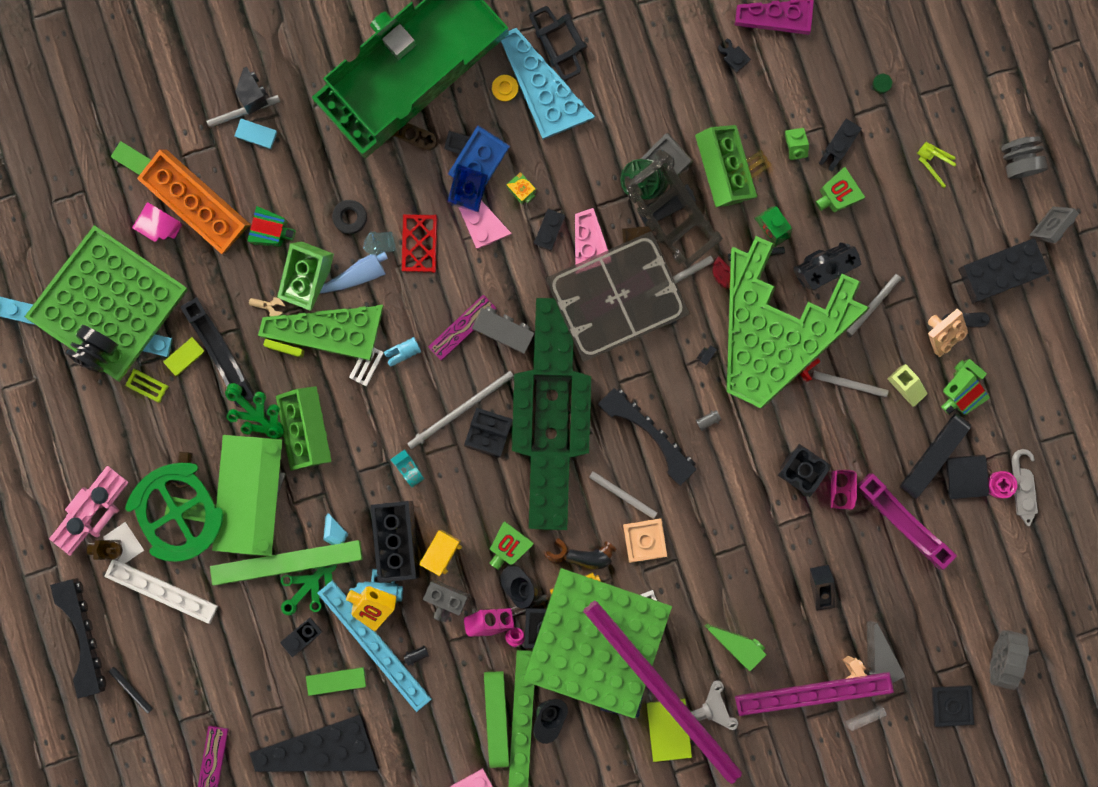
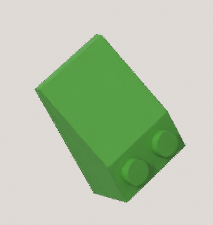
M302 241L291 243L277 298L307 310H312L330 272L334 254Z
M710 624L704 626L749 671L766 656L763 652L765 647L755 638L751 640L748 637Z

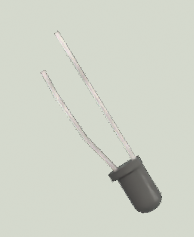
M547 595L539 596L535 601L536 603L530 607L539 606V604L548 600ZM524 609V610H522V611H520V612H518V613L512 614V616L517 615V614H519V613H521V612H524V611H526V609Z

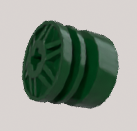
M651 159L632 160L626 164L620 178L624 192L631 198L638 200L658 198L665 192L669 182L668 172L664 165Z

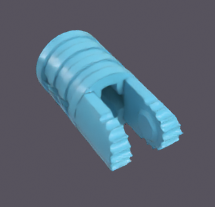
M415 337L384 351L386 357L396 355L388 361L389 366H394L417 353H421Z

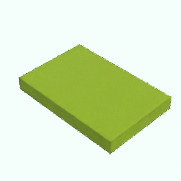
M685 698L680 699L686 706ZM659 701L646 702L653 762L692 758L688 734Z

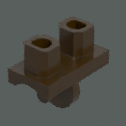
M95 540V543H88L87 554L93 555L94 560L119 559L123 552L121 540Z

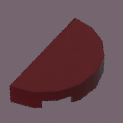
M718 256L712 269L713 277L719 285L730 289L731 268Z

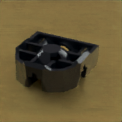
M840 242L836 247L826 251L817 250L806 256L804 262L797 267L794 266L793 270L803 287L815 290L862 264L856 247Z

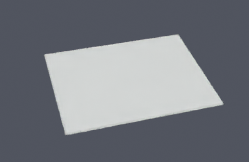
M126 522L103 537L104 540H121L123 552L118 561L124 564L144 551Z

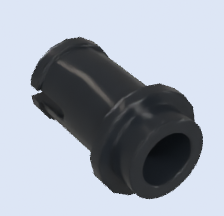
M425 645L414 651H407L403 657L408 666H414L415 662L429 657Z

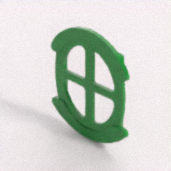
M174 463L162 466L146 475L137 484L128 498L125 509L128 512L135 510L139 525L147 540L153 546L149 552L158 559L174 562L192 559L211 546L222 527L223 509L220 507L215 508L206 487L194 474L199 469L197 464ZM170 480L185 482L196 490L197 495L178 507L167 490L166 483ZM155 489H159L170 512L154 523H150L147 517L148 499ZM201 502L205 507V524L201 534L194 537L182 515L185 511ZM175 519L187 542L182 546L168 544L156 535V529Z

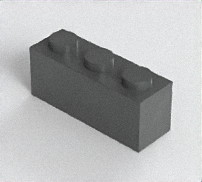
M488 306L486 309L481 308L471 329L521 353H525L534 335V332L530 331L532 327L521 323L519 326L513 323V318L505 314L501 317L496 314L497 310Z

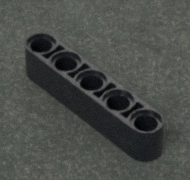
M955 413L903 480L900 488L917 499L970 430L972 424Z

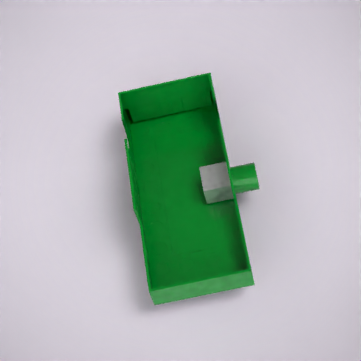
M423 0L415 8L411 1L393 18L386 11L376 16L370 24V27L376 33L360 46V53L351 62H348L346 59L343 60L323 78L326 85L313 95L312 99L366 159L509 35L508 27L484 0Z

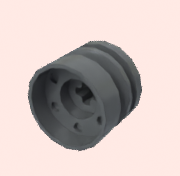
M1040 136L1015 139L1001 146L1002 152L1008 153L1003 156V159L1013 160L1012 163L1005 166L1008 179L1024 178L1048 170L1046 157L1036 156L1037 153L1044 150L1043 146H1036L1042 143Z

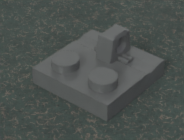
M666 133L641 158L655 160L664 165L668 172V185L693 162L669 133Z
M1053 206L1029 236L1032 239L1035 238L1036 241L1056 243L1063 237V233L1075 222V218L1079 213L1075 208Z

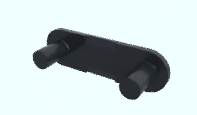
M963 313L966 327H984L990 322V317L987 313ZM946 314V315L942 318V321H943L945 318H947L950 314Z

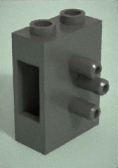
M434 579L430 582L423 600L438 606L433 617L435 620L447 622L451 612L460 616L470 594Z

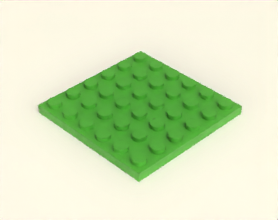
M94 225L24 317L74 352L77 350L70 346L71 342L82 343L75 336L82 324L116 342L118 347L112 356L106 354L101 356L108 364L104 365L98 362L97 365L104 369L103 372L120 382L188 289Z
M560 568L523 681L635 719L646 685L591 622L583 610L591 602H598L652 666L672 606Z

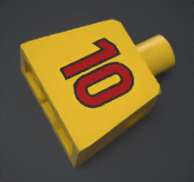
M367 586L361 594L350 590L346 600L353 603L352 616L371 630L376 631L394 611L397 596Z

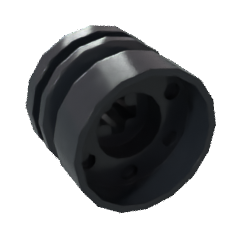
M82 324L75 335L82 343L71 342L70 346L77 351L74 352L67 349L65 354L81 367L102 374L104 369L97 365V363L100 362L107 365L108 362L101 356L103 354L112 356L118 344L100 332Z

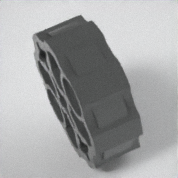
M1003 630L994 645L989 668L990 683L992 685L1010 690H1015L1018 687L1019 682L1024 676L1029 655L1027 635L1009 630Z

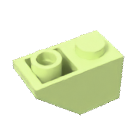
M906 364L900 366L887 378L912 407L928 394L920 379Z

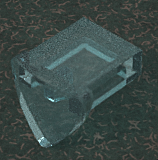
M370 232L365 239L363 249L372 255L395 251L393 233Z

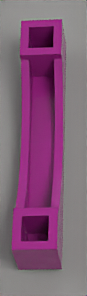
M868 474L857 485V490L938 569L944 570L957 557L945 543L926 529L874 474Z

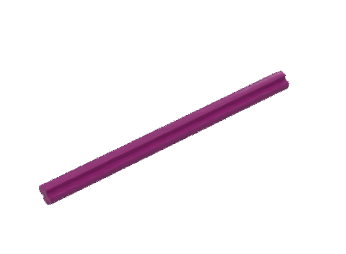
M596 601L591 602L583 610L586 616L730 784L735 783L737 778L742 775L740 769L601 605Z

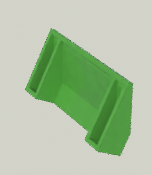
M223 435L216 508L220 507L223 509V521L218 536L213 542L212 551L272 556L282 440Z

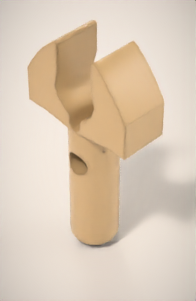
M274 297L271 302L254 298L249 300L250 306L267 309L270 312L269 316L284 314L272 308L276 305L286 307L279 298Z

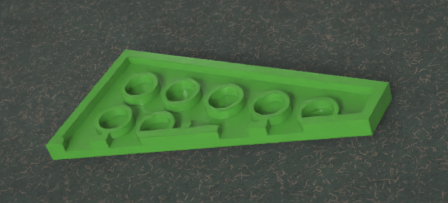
M376 305L373 307L365 306L354 309H336L307 314L298 313L297 315L263 317L258 336L371 361L384 306Z

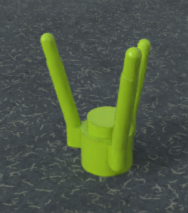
M925 142L917 152L921 156L918 160L926 166L938 183L945 188L946 185L926 160L931 161L934 156H937L955 167L956 163L950 159L955 160L956 158Z

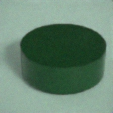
M884 73L877 75L872 82L873 89L880 94L888 92L892 87L891 77Z

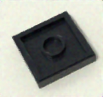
M971 685L931 687L935 727L974 725Z

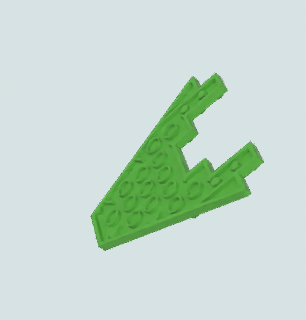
M756 236L748 253L735 247L731 249L727 392L759 408H763L864 315L870 307L853 300L861 282L844 274H841L826 309L808 302L801 319L768 305L776 287L759 279L775 244Z

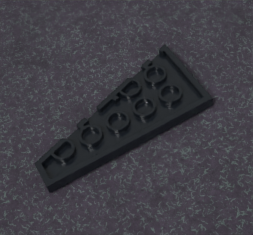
M361 714L249 753L255 772L379 770Z

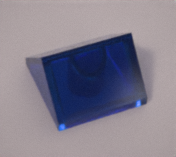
M457 164L447 202L451 206L479 212L488 175Z

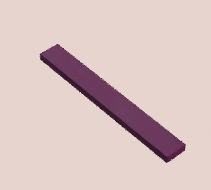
M886 672L736 695L735 700L739 716L891 694L894 693L891 674Z

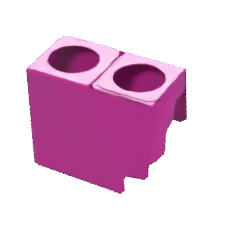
M147 202L132 228L156 242L158 238L165 240L168 236L175 239L183 224Z
M850 470L831 471V508L853 509L857 501L856 472ZM836 475H846L848 479L846 486L838 487L836 485ZM837 493H843L847 496V503L844 506H837L834 503V497Z
M511 608L480 610L464 618L466 634L469 637L492 636L514 628ZM502 612L508 613V617L505 618V625L500 620ZM492 613L495 616L496 623L494 626L486 624L484 619L486 614Z

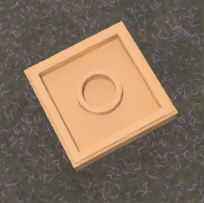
M661 519L623 524L629 563L667 557Z

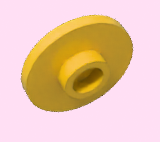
M510 75L498 76L492 84L493 95L500 101L512 100L518 93L517 81Z

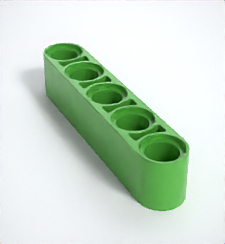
M504 671L484 672L489 767H509Z

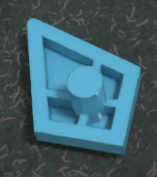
M327 514L323 540L331 545L344 543L348 533L330 514Z

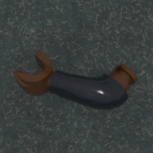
M557 538L555 544L562 549V552L555 555L550 551H546L544 556L548 561L556 564L566 560L568 563L585 568L603 569L612 563L610 559L613 555L612 552H615L617 549L611 543L605 541V546H602L599 550L595 549L588 552L570 549L568 551L565 543Z

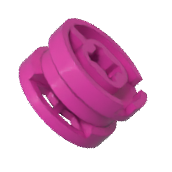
M994 472L988 477L989 494L995 498L1011 497L1017 490V480L1009 472Z

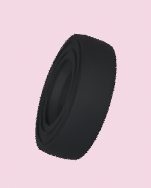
M344 200L335 207L332 219L336 228L342 233L355 234L364 228L367 222V213L359 202ZM353 210L356 212L357 220L353 224H346L343 221L342 217L345 211Z

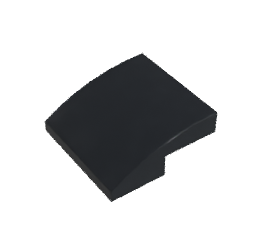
M476 407L464 447L500 458L513 419Z
M985 455L952 457L946 460V476L948 477L950 499L989 496L988 470Z

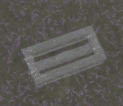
M878 706L845 721L848 729L853 731L887 716L883 707Z

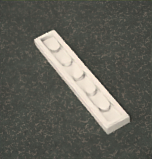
M112 559L104 576L208 624H211L218 609L216 604L116 559Z

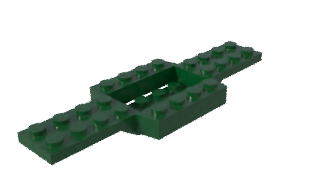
M536 298L534 370L514 374L512 451L531 457L529 529L567 530L569 461L571 457L589 454L591 376L572 371L573 335L567 318L559 307L557 298ZM573 302L566 306L565 309L574 327ZM534 379H535V380H536L535 442H534V448L531 450V446H532V416H533V385H534ZM572 379L569 451L567 449L569 381ZM550 390H555L558 393V398L554 401H550L547 398V392ZM548 428L556 430L557 435L554 439L546 437L545 432Z

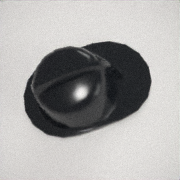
M512 565L503 570L501 574L502 587L517 607L527 608L531 605L532 601L538 599L537 583L532 578H529L520 567Z
M549 699L537 707V719L533 730L535 738L540 743H551L560 734L568 714V707L561 699Z

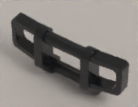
M548 6L530 13L529 19L536 31L535 34L542 41L551 59L550 63L555 67L560 78L565 82L579 75L581 68L576 56L588 46L580 37L572 21V15L568 13L557 20ZM542 13H547L553 23L539 30L534 18ZM566 25L576 46L557 56L547 35ZM573 58L577 70L568 75H563L558 65Z

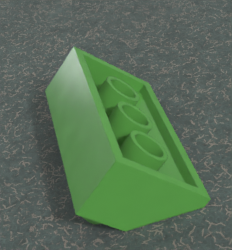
M737 125L710 127L696 134L697 145L715 206H730L756 198V191Z
M317 387L299 388L277 395L276 400L280 408L279 416L284 429L283 436L290 471L331 462Z

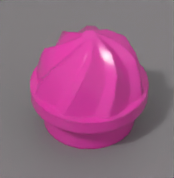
M514 627L506 633V642L513 647L520 646L524 643L525 635L520 628Z

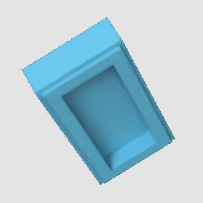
M240 119L235 133L236 138L268 149H272L277 135L276 130L244 119Z

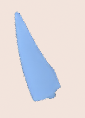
M374 252L358 260L346 271L325 283L320 293L350 288L385 275L386 273L380 262L388 259L387 254L383 252L376 255Z

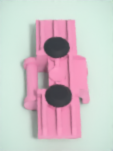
M107 466L89 489L83 487L65 509L68 512L66 518L49 540L71 556L89 533L98 538L100 531L111 517L119 512V509L113 505V502L129 482ZM102 507L109 508L95 527H91V518L96 511Z

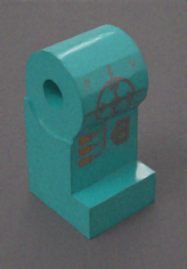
M404 449L390 459L412 488L425 479L407 450Z

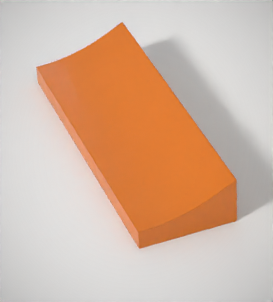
M159 150L137 178L221 254H225L230 246L251 225L168 150Z

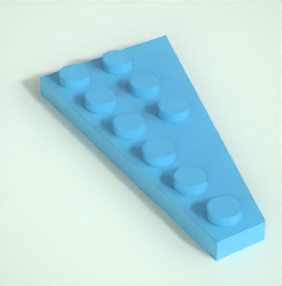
M517 28L510 30L509 35L501 43L542 140L595 119V116L544 61L543 57L535 51Z

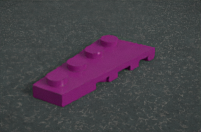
M814 0L740 4L736 8L735 26L809 35L811 32Z

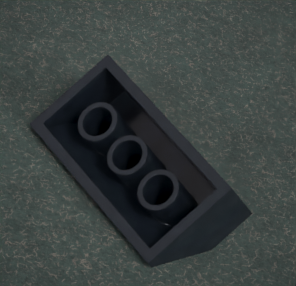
M413 501L371 505L378 582L421 578Z

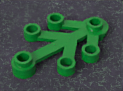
M235 383L229 384L225 391L226 398L230 401H236L247 412L231 409L227 414V419L230 422L242 419L262 424L256 425L248 421L243 422L240 428L243 434L248 435L253 431L265 433L272 439L281 438L284 429L283 425L278 422L279 406L271 404L268 407L269 421L265 417L264 402L266 395L263 392L255 393L253 398L256 404L255 408L241 396V386Z
M332 565L329 568H314L317 571L313 575L291 576L287 574L282 576L281 583L284 586L305 583L291 600H286L282 603L281 611L283 614H294L298 608L297 604L310 589L312 595L310 610L313 612L320 611L322 603L318 595L319 579L324 575L325 586L332 581V572L336 570L337 565ZM285 577L290 578L289 584L284 582ZM314 602L319 604V608L317 610L313 608ZM287 604H290L292 606L291 611H287L285 609V606Z

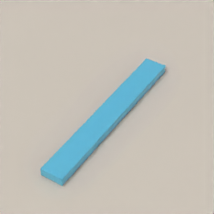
M333 580L318 592V595L416 712L432 699L377 632L371 630L352 616L353 604L346 600L347 596Z

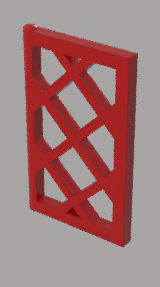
M403 214L402 271L435 273L437 215ZM407 219H414L418 224L409 231L407 229ZM427 219H433V229L430 231L422 224ZM419 226L427 232L420 241L412 234ZM409 236L417 242L411 250L406 248V239ZM429 236L433 239V248L430 251L422 244ZM418 246H421L427 253L420 260L412 254ZM409 255L417 262L413 267H406V258ZM428 256L432 258V268H425L421 264Z

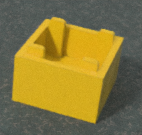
M439 530L419 565L438 576L448 573L446 567L455 551L462 548L459 545L461 541L445 531Z

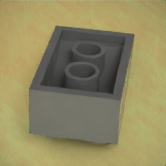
M868 621L867 663L870 669L868 675L890 672L892 683L905 677L878 623Z

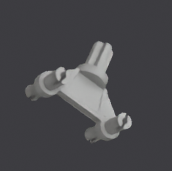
M716 680L711 685L707 700L702 704L703 707L691 711V713L698 721L708 718V721L713 720L730 730H735L738 727V721L735 717H729L720 694L724 688L723 683Z

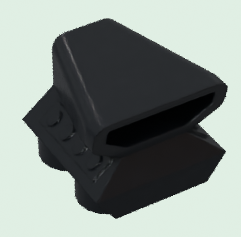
M798 444L781 465L778 476L797 488L805 497H811L830 470L831 465L809 449Z

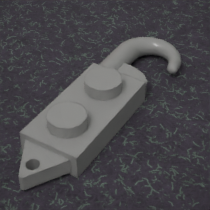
M1020 449L1012 456V471L1017 480V490L1014 493L1016 515H1019L1024 523L1030 526L1035 514L1038 513L1034 475L1030 470L1020 469L1019 458L1021 455H1028L1031 461L1035 459L1029 450Z

